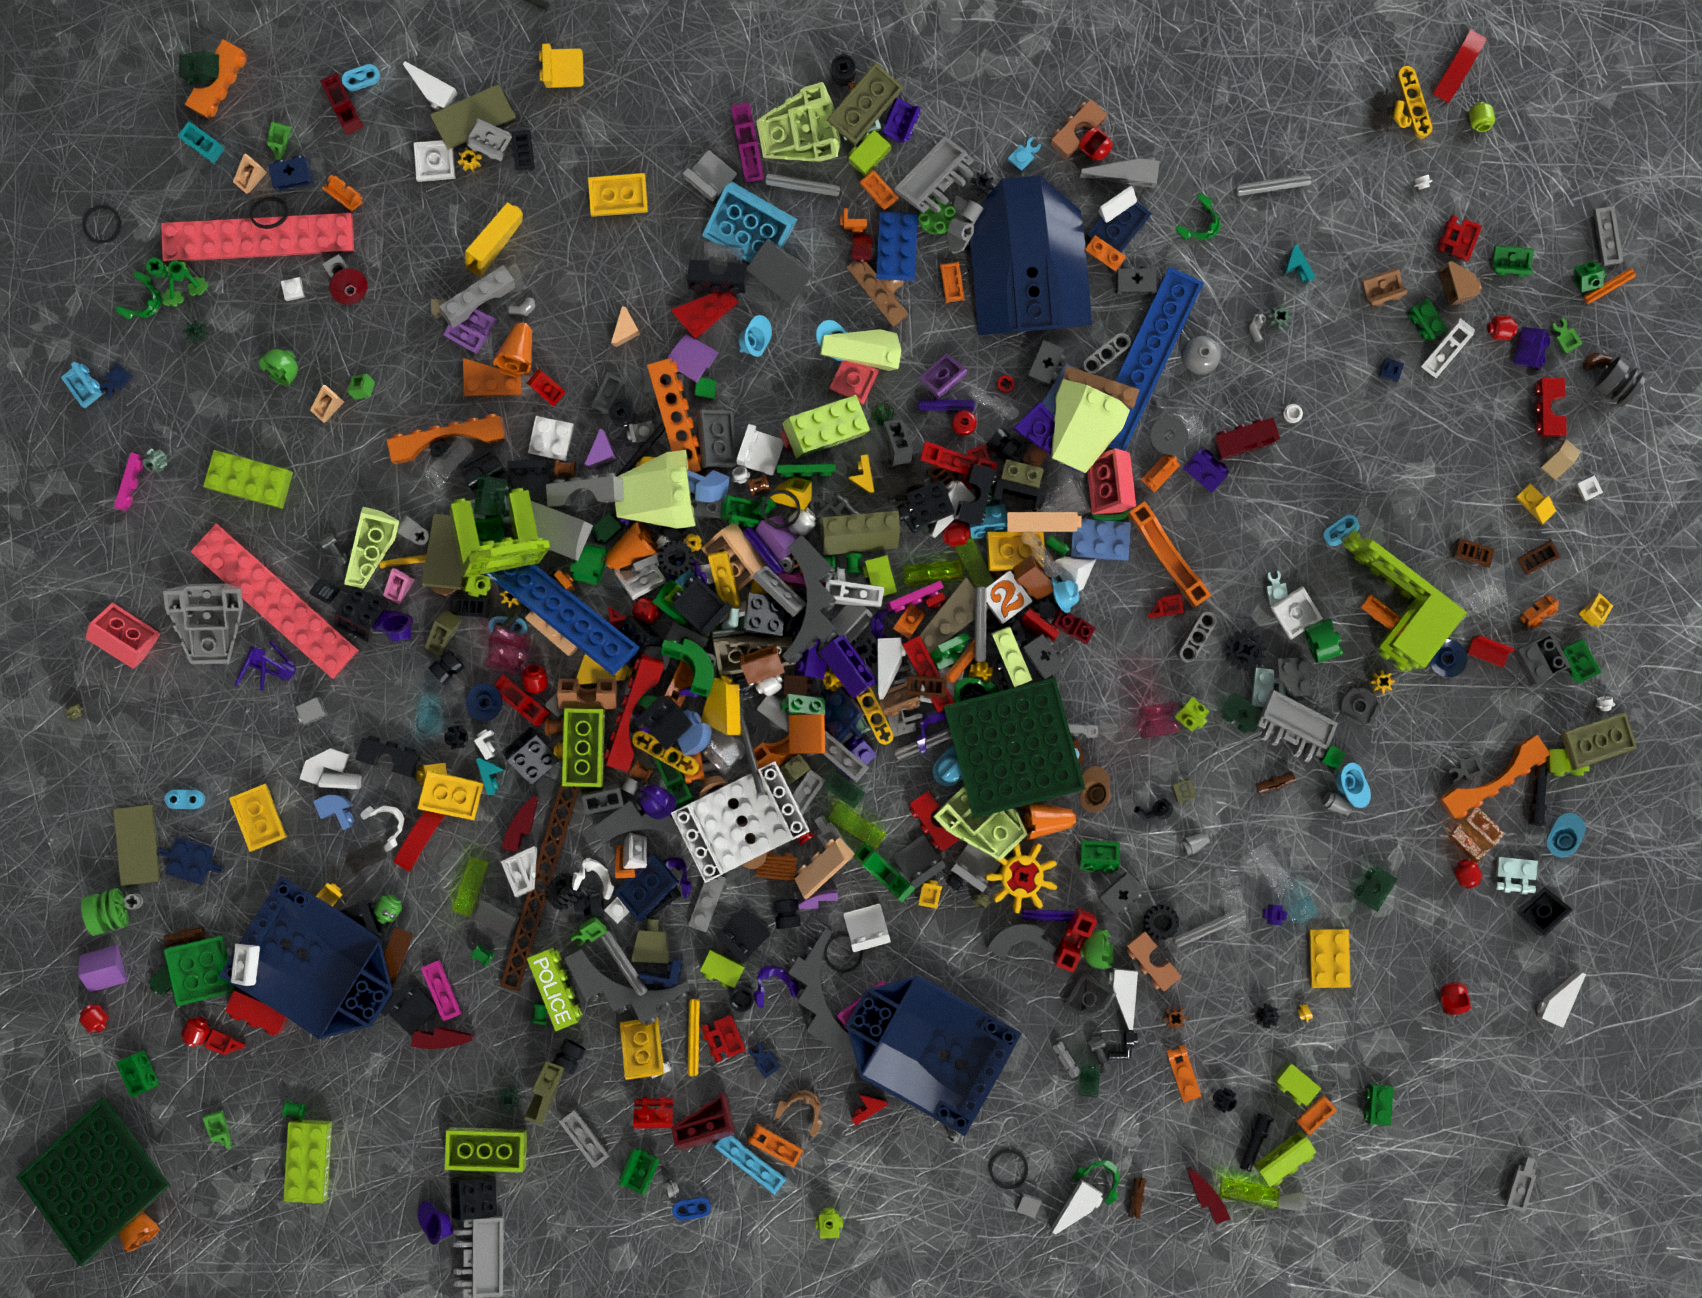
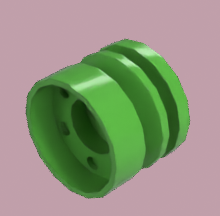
M118 888L103 891L101 896L93 894L82 898L81 912L88 932L92 936L107 933L109 928L111 930H118V928L128 926V909L125 906L124 897Z

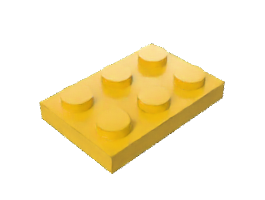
M645 173L588 177L591 217L648 212Z
M1044 532L986 533L988 571H1014L1013 567L1030 555L1046 569Z
M426 770L417 809L474 820L484 783Z
M267 784L229 798L249 852L287 838Z
M1309 929L1310 987L1351 988L1349 929Z
M656 1017V1022L648 1026L646 1024L641 1025L639 1020L620 1022L626 1080L665 1074L658 1017Z

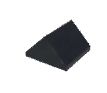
M1544 887L1517 914L1536 935L1545 937L1573 910Z

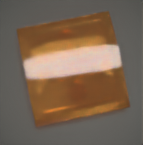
M1477 807L1459 823L1448 837L1473 861L1478 863L1490 848L1495 847L1505 833Z

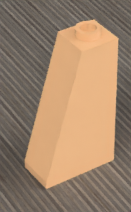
M1007 512V532L1078 531V528H1081V516H1078V512Z

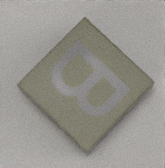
M1191 779L1172 785L1177 803L1197 797Z

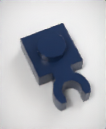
M116 363L104 377L108 380L107 383L101 384L99 389L102 392L105 388H108V393L105 397L111 398L114 395V389L117 388L121 391L133 376Z
M758 1042L759 1052H753L751 1048L748 1051L751 1056L757 1057L758 1060L754 1064L766 1079L778 1070L781 1065L770 1051L765 1054L763 1052V1045Z

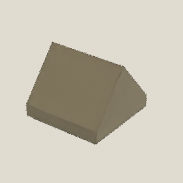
M431 299V314L436 319L442 316L439 306L444 304L445 300Z

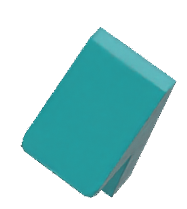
M1297 244L1290 251L1283 275L1297 269L1298 278L1307 285L1316 276Z
M476 759L487 795L497 794L499 784L496 777L493 778L492 775L503 772L506 769L486 759Z

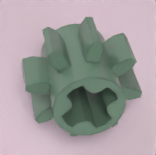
M1282 305L1277 310L1273 307L1271 309L1273 314L1267 316V318L1271 319L1270 326H1277V330L1280 329L1281 325L1287 327L1288 323L1286 320L1292 319L1288 315L1290 309L1285 310ZM1279 315L1283 316V318L1277 320L1276 318Z
M151 448L142 456L144 459L143 466L148 471L155 470L159 473L167 466V457L161 450L154 451Z

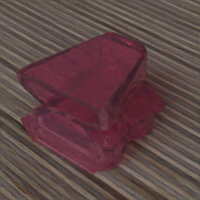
M495 625L489 638V651L484 660V665L495 670L504 669L511 674H522L528 662L531 638Z
M1168 702L1139 708V716L1145 721L1138 730L1140 737L1148 738L1180 732L1181 724L1170 718L1178 710L1177 703Z

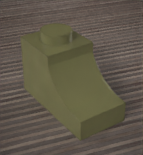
M445 609L435 620L424 648L440 657L445 653L448 644L457 632L462 618Z
M797 754L783 765L780 771L789 786L811 768L802 756Z

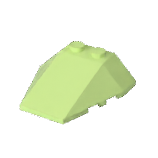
M823 82L804 87L794 97L788 98L784 104L778 108L775 107L756 121L763 158L821 162L838 157L841 142L839 132L826 121L835 109Z
M1062 379L1055 396L1056 412L1054 415L1055 427L1052 437L1051 458L1086 473L1123 429L1130 410L1120 400L1085 384Z
M686 450L664 453L617 476L623 478L624 501L615 502L617 517L675 529L696 526L694 508L691 505Z
M964 786L933 816L947 832L999 861L1028 835L1015 808L973 819Z

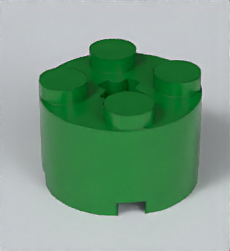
M585 544L579 560L572 561L570 572H573L572 579L598 586L605 568L602 557L606 558V548Z
M1330 618L1304 628L1306 642H1309V650L1316 663L1343 655V650L1340 644H1338L1341 643L1340 635L1338 632L1333 631L1334 625Z

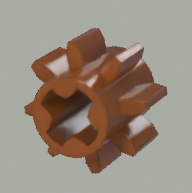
M1173 1005L1172 1010L1168 1011L1165 1009L1167 1015L1162 1017V1019L1168 1021L1166 1024L1167 1028L1173 1025L1174 1030L1177 1031V1026H1185L1182 1022L1183 1019H1187V1016L1181 1014L1183 1012L1182 1008L1177 1011ZM1172 1014L1177 1015V1022L1171 1018Z

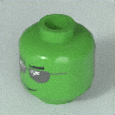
M391 894L381 896L373 908V912L376 915L375 919L383 924L394 922L402 911L401 901Z

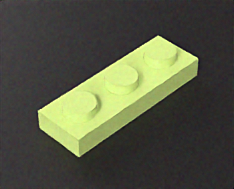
M1010 626L992 633L1013 686L1017 687L1031 681V675Z

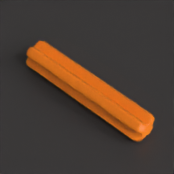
M1629 268L1605 282L1603 287L1596 288L1585 294L1583 299L1587 304H1590L1633 279L1636 273L1632 268Z
M975 639L945 675L948 682L954 683L975 657Z

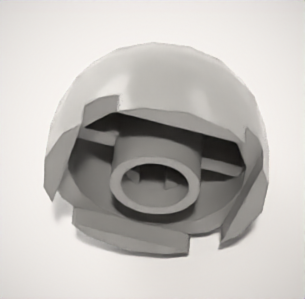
M1198 336L1191 339L1185 345L1182 352V360L1185 367L1197 375H1205L1212 372L1218 366L1221 359V350L1218 343L1207 336Z

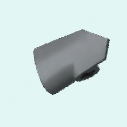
M955 196L953 205L956 211V218L950 222L949 231L946 236L953 254L964 251L973 236L974 224L984 209L972 200L967 201L959 196Z

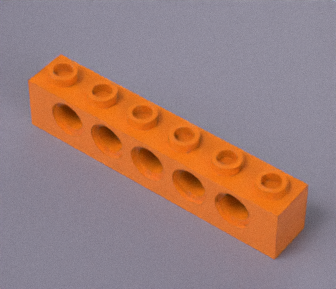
M672 358L649 363L647 367L671 450L673 452L690 449L693 455L691 458H687L689 468L687 471H701L703 469L701 454H699L697 449L700 446L697 435H693L692 428H694L692 417H688L687 414L689 405L687 399H683L681 391H684L682 381L677 379V363L672 361ZM663 374H668L671 377L670 384L662 382ZM668 393L676 395L677 400L675 403L667 400ZM677 411L681 413V421H675L673 419V412ZM684 430L687 433V439H680L678 431Z

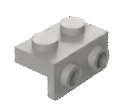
M477 118L467 134V146L474 151L486 154L491 159L501 161L503 159V151L511 140L512 135Z

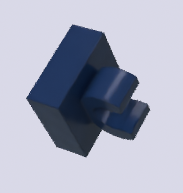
M1385 358L1379 377L1397 383L1404 363Z

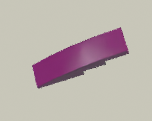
M750 103L732 105L731 110L745 183L763 180L764 176Z

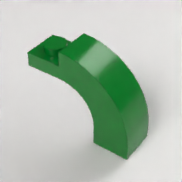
M686 638L682 645L674 640H664L660 654L682 660L692 671L693 680L689 692L708 697L713 685L714 670L707 653L698 644Z
M866 842L853 856L858 863L902 903L914 891L915 888Z

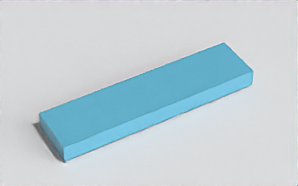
M734 1136L719 1139L714 1145V1148L774 1195L787 1179Z

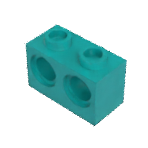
M190 121L178 134V137L185 144L213 164H215L225 150L220 143Z

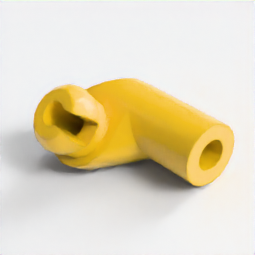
M1396 100L1392 117L1399 127L1406 128L1411 125V118L1403 113L1405 102Z

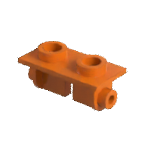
M330 175L327 180L329 183L322 187L330 196L334 197L351 211L363 204L361 194L350 186L345 189L346 183L336 175Z
M1096 235L1085 249V251L1115 272L1126 258L1125 255Z
M1163 455L1141 481L1155 493L1180 466L1177 458L1173 455Z
M1545 595L1535 603L1539 610L1536 611L1531 606L1521 614L1519 619L1524 624L1527 622L1528 631L1533 627L1537 628L1542 624L1544 618L1547 616L1551 617L1558 611L1559 600L1555 601L1551 595Z

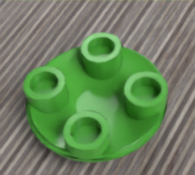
M932 198L931 200L938 204L941 210L938 213H935L930 208L924 213L920 211L918 221L924 231L936 235L943 234L949 231L950 222L956 218V211L949 203L944 205L937 199Z

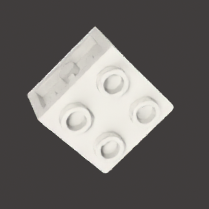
M748 424L737 457V465L773 476L784 446L782 439L756 431V426Z
M880 904L844 913L853 952L891 942Z

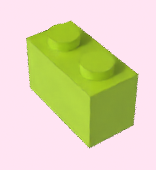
M875 130L871 134L868 132L861 140L863 143L858 148L855 146L848 154L849 163L864 177L891 151V145Z
M888 556L865 561L866 566H862L865 578L869 577V585L884 587L883 597L897 594Z
M711 949L700 971L703 972V977L711 981L715 978L721 981V986L730 989L731 987L735 988L745 965Z
M1289 1061L1274 1077V1080L1277 1082L1275 1086L1284 1093L1286 1091L1291 1093V1099L1299 1106L1301 1103L1308 1106L1321 1090L1316 1083Z

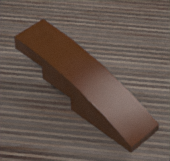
M395 927L384 953L392 989H394L399 978L402 965L408 953L407 950L414 936L413 933Z

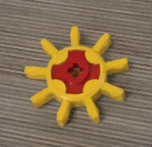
M1018 843L1013 848V856L1007 860L1005 858L1000 861L995 859L1002 864L1000 873L984 875L986 880H1000L1003 888L992 898L995 902L1001 901L1009 893L1014 896L1012 907L1015 913L1020 912L1022 898L1030 897L1037 908L1043 907L1036 892L1041 886L1049 890L1057 889L1054 883L1043 880V871L1051 869L1057 864L1054 860L1046 861L1043 864H1039L1035 860L1041 850V844L1035 843L1027 856L1021 854L1020 844ZM1020 872L1024 873V874H1023V877H1024L1023 880L1019 879V878H1020V875H1019Z

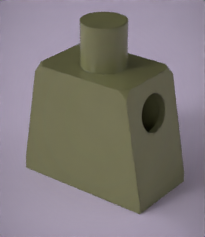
M647 919V930H638L631 962L666 964L670 962L667 931L658 930L659 919Z

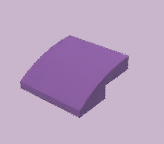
M476 308L467 320L452 329L448 324L444 336L477 354L497 319Z
M686 334L675 346L668 358L676 361L680 374L698 383L705 369L710 368L719 352Z
M837 889L822 890L813 893L807 900L803 897L799 900V909H818V901H838Z

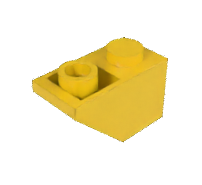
M798 477L788 479L774 490H784L792 493L798 499L801 510H805L812 499V481ZM775 494L769 498L773 502L797 508L794 499L786 494Z

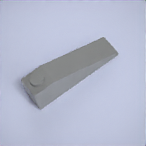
M1144 157V159L1140 158L1085 168L1081 170L1079 178L1155 188L1160 161H1156L1153 157Z

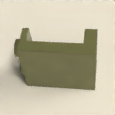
M1006 460L1000 479L1039 489L1043 468Z
M546 1061L533 1088L532 1093H535V1096L524 1118L541 1126L543 1125L555 1099L564 1067Z

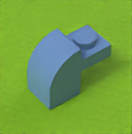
M690 470L687 471L689 489L691 493L695 494V500L714 502L723 498V495L728 493V476L714 470L706 477Z
M685 710L683 713L693 725L677 741L684 755L694 756L709 744L711 727L709 724L701 723V717L697 712Z
M327 795L313 801L321 819L336 814L342 830L354 827L352 823L354 818L351 812L346 810L353 805L346 797Z

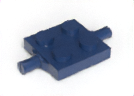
M839 686L833 695L830 694L828 689H823L821 695L826 700L824 716L826 727L838 741H842L849 733H852L855 739H859L862 733L856 726L859 719L864 715L863 710L847 692L845 687Z
M179 836L175 838L171 850L160 847L157 855L168 858L165 874L200 885L205 883L209 871L221 874V869H223V866L212 863L215 847Z

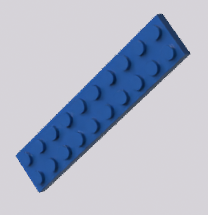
M1170 266L1115 382L1139 389L1134 408H1128L1130 412L1123 429L1107 447L1109 449L1126 450L1204 282Z
M535 564L485 573L611 675L616 674L639 651L638 645Z

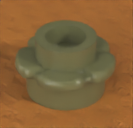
M78 703L64 711L67 715L66 718L71 717L74 720L81 716L83 707L81 708Z
M982 892L974 894L972 902L976 906L986 909L991 904L988 895Z

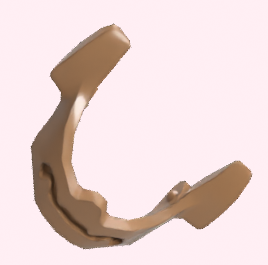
M802 1090L794 1092L786 1102L780 1101L774 1113V1117L777 1119L796 1100H804L806 1104H811L814 1107L815 1115L810 1135L812 1137L817 1135L823 1122L819 1120L821 1105L814 1093Z

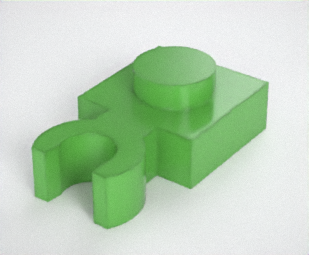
M1562 318L1559 320L1562 325L1561 328H1558L1553 323L1551 329L1558 333L1559 336L1554 339L1565 355L1582 345V342L1574 328L1567 329V321Z
M594 916L581 924L578 931L571 933V940L574 941L579 938L577 940V946L579 947L585 944V940L589 939L592 942L607 933V928Z

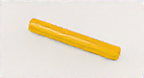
M699 999L689 1000L688 1076L698 1075Z

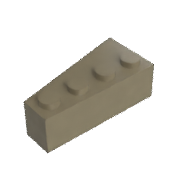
M967 578L963 580L919 635L929 654L937 646L945 643L975 620V588Z
M748 634L713 638L719 676L742 673L740 656L775 644L780 652L784 666L796 664L794 662L789 664L782 656L793 644L792 636L761 638Z

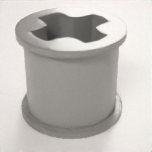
M627 776L621 789L635 795L634 793L640 782Z
M137 893L127 895L124 899L126 908L130 910L140 908L143 904L142 896ZM134 898V900H137V904L133 905V903H130V899Z

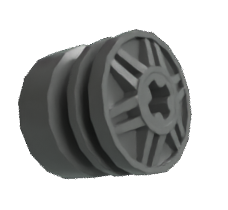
M1621 355L1614 359L1605 369L1594 387L1603 395H1607L1613 390L1611 400L1614 402L1618 399L1617 405L1623 407L1639 393L1647 379V374L1641 372L1638 375L1640 370L1637 367L1628 372L1631 363Z

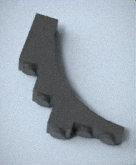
M802 535L788 547L803 572L807 589V607L801 630L793 644L782 655L789 664L799 661L806 649L810 650L816 645L818 638L823 644L826 641L830 642L838 631L823 615L825 611L829 612L835 606V598L822 585L823 582H828L834 576L835 570Z
M632 800L592 827L603 843L618 835L643 829L662 830L682 837L671 814L664 819L658 820L651 818L647 814L642 815L641 806L638 802L634 803Z
M825 927L824 930L820 929L815 936L817 940L815 945H810L804 954L807 956L806 959L798 956L797 959L793 957L787 967L790 968L788 971L790 975L807 985L806 988L802 986L796 996L799 997L797 1002L816 1014L815 1017L811 1015L805 1025L808 1026L806 1031L846 1056L852 1047L848 1031L833 1016L826 1003L821 984V960L825 946L832 934V930Z
M582 949L564 958L586 1002L589 1000L594 1002L601 998L600 994L604 993L613 1013L618 1012V1014H621L629 1009V1005H632L641 1025L646 1024L648 1026L656 1022V1017L659 1016L657 1008L662 1010L671 1005L670 1001L676 998L678 1001L684 999L690 991L687 982L669 989L647 991L640 996L637 995L634 989L615 983L601 974L590 963Z

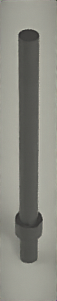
M740 703V733L757 795L761 796L765 794L745 722L744 707Z

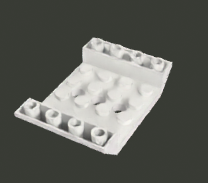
M776 761L758 769L765 791L764 795H757L751 773L671 813L705 883L810 832ZM731 798H736L739 801L737 809L729 807L728 802ZM743 815L747 818L746 826L738 825L737 818ZM748 833H753L756 836L755 843H747L745 838Z

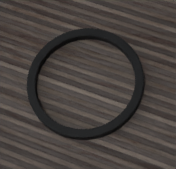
M262 198L251 207L250 219L259 228H275L287 219L288 207L280 198ZM266 201H277L285 207V214L281 220L271 225H262L254 220L253 212L258 205Z
M95 206L83 218L84 233L90 240L96 243L104 244L111 242L121 231V218L109 206ZM97 209H108L117 217L118 228L109 239H94L87 231V219Z
M773 491L765 497L762 503V515L770 525L777 528H786L793 525L799 518L800 503L788 491ZM775 494H786L793 498L797 504V515L787 524L773 523L765 514V503Z
M838 934L827 942L824 949V957L831 969L841 973L850 972L860 964L863 950H860L859 960L852 968L846 970L835 968L827 958L828 946L838 937H849V934Z
M1002 1150L990 1162V1176L993 1182L1001 1188H1017L1027 1178V1161L1022 1154L1015 1150ZM1004 1153L1018 1155L1025 1164L1023 1179L1012 1186L1000 1184L992 1173L994 1161Z

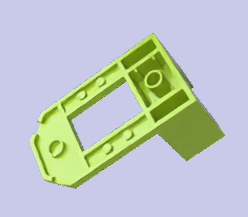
M523 488L511 490L512 493H509L506 501L514 538H504L500 543L487 541L483 542V545L480 546L471 500L466 501L465 498L457 499L450 505L449 513L463 577L540 563L550 549L549 540L538 538L529 490L523 491Z
M1354 530L1346 533L1341 538L1343 546L1355 556L1354 559L1358 563L1366 564L1370 567V572L1377 577H1383L1388 586L1391 588L1396 587L1400 590L1401 596L1405 599L1412 600L1401 614L1395 628L1392 631L1389 630L1376 647L1380 651L1378 654L1385 660L1390 659L1395 663L1394 667L1401 672L1411 671L1412 668L1416 670L1418 668L1424 669L1467 612L1374 540L1368 537L1363 540L1359 538L1361 536L1360 533Z

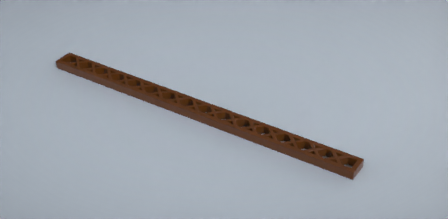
M562 780L536 864L535 884L543 880L546 886L545 889H548L547 885L552 883L551 880L555 874L580 787L577 786L575 788L574 786H562ZM570 787L573 797L566 801L562 793L563 790ZM565 806L568 814L560 820L557 810ZM559 824L562 834L555 838L551 830L552 827ZM554 843L557 851L549 857L546 847ZM548 861L551 871L544 875L540 867L541 864ZM534 888V890L527 894L501 981V987L520 991L528 965L527 958L530 957L547 901L544 896L546 894L545 890L538 894L536 888ZM537 898L540 908L533 912L529 904L530 901ZM531 917L535 925L527 931L524 921ZM526 935L529 945L522 949L518 941L519 938ZM520 954L524 962L523 965L516 968L513 958ZM515 973L518 978L516 986L506 983L508 975Z

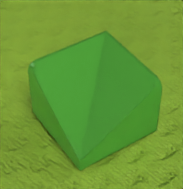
M368 374L352 376L347 392L356 400L368 398L371 396L375 381Z

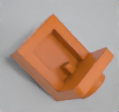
M844 208V214H840V225H844V231H852L853 234H861L863 231H867V219H848V208Z
M558 570L554 574L556 577L555 581L569 592L575 590L571 584L574 580L567 572L563 574Z

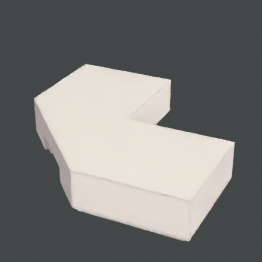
M330 748L305 761L300 779L318 785L325 767L344 773L350 754Z

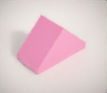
M393 568L383 596L400 605L415 579Z

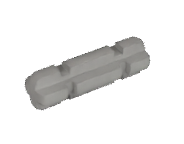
M1062 1042L1056 1043L1052 1047L1054 1052L1059 1054L1058 1058L1064 1068L1069 1070V1076L1071 1078L1077 1077L1080 1074L1079 1068L1074 1066L1075 1062L1069 1052L1064 1050V1044Z

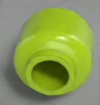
M1478 102L1468 112L1470 126L1478 132L1490 130L1495 123L1494 110L1490 104Z

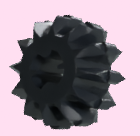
M861 637L859 642L853 639L852 647L865 665L871 668L872 663L877 662L878 650L876 649V644L871 643L869 638L863 641Z

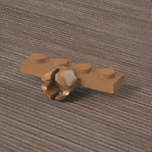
M854 260L847 266L893 327L909 315L894 294L905 281L876 279L877 272L868 261L857 262Z
M1066 366L1062 378L1097 389L1120 400L1126 407L1131 409L1134 408L1139 389L1070 366Z

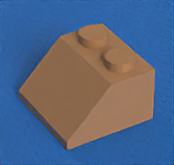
M1453 261L1446 263L1439 269L1448 306L1471 301L1481 293L1479 279L1467 269Z

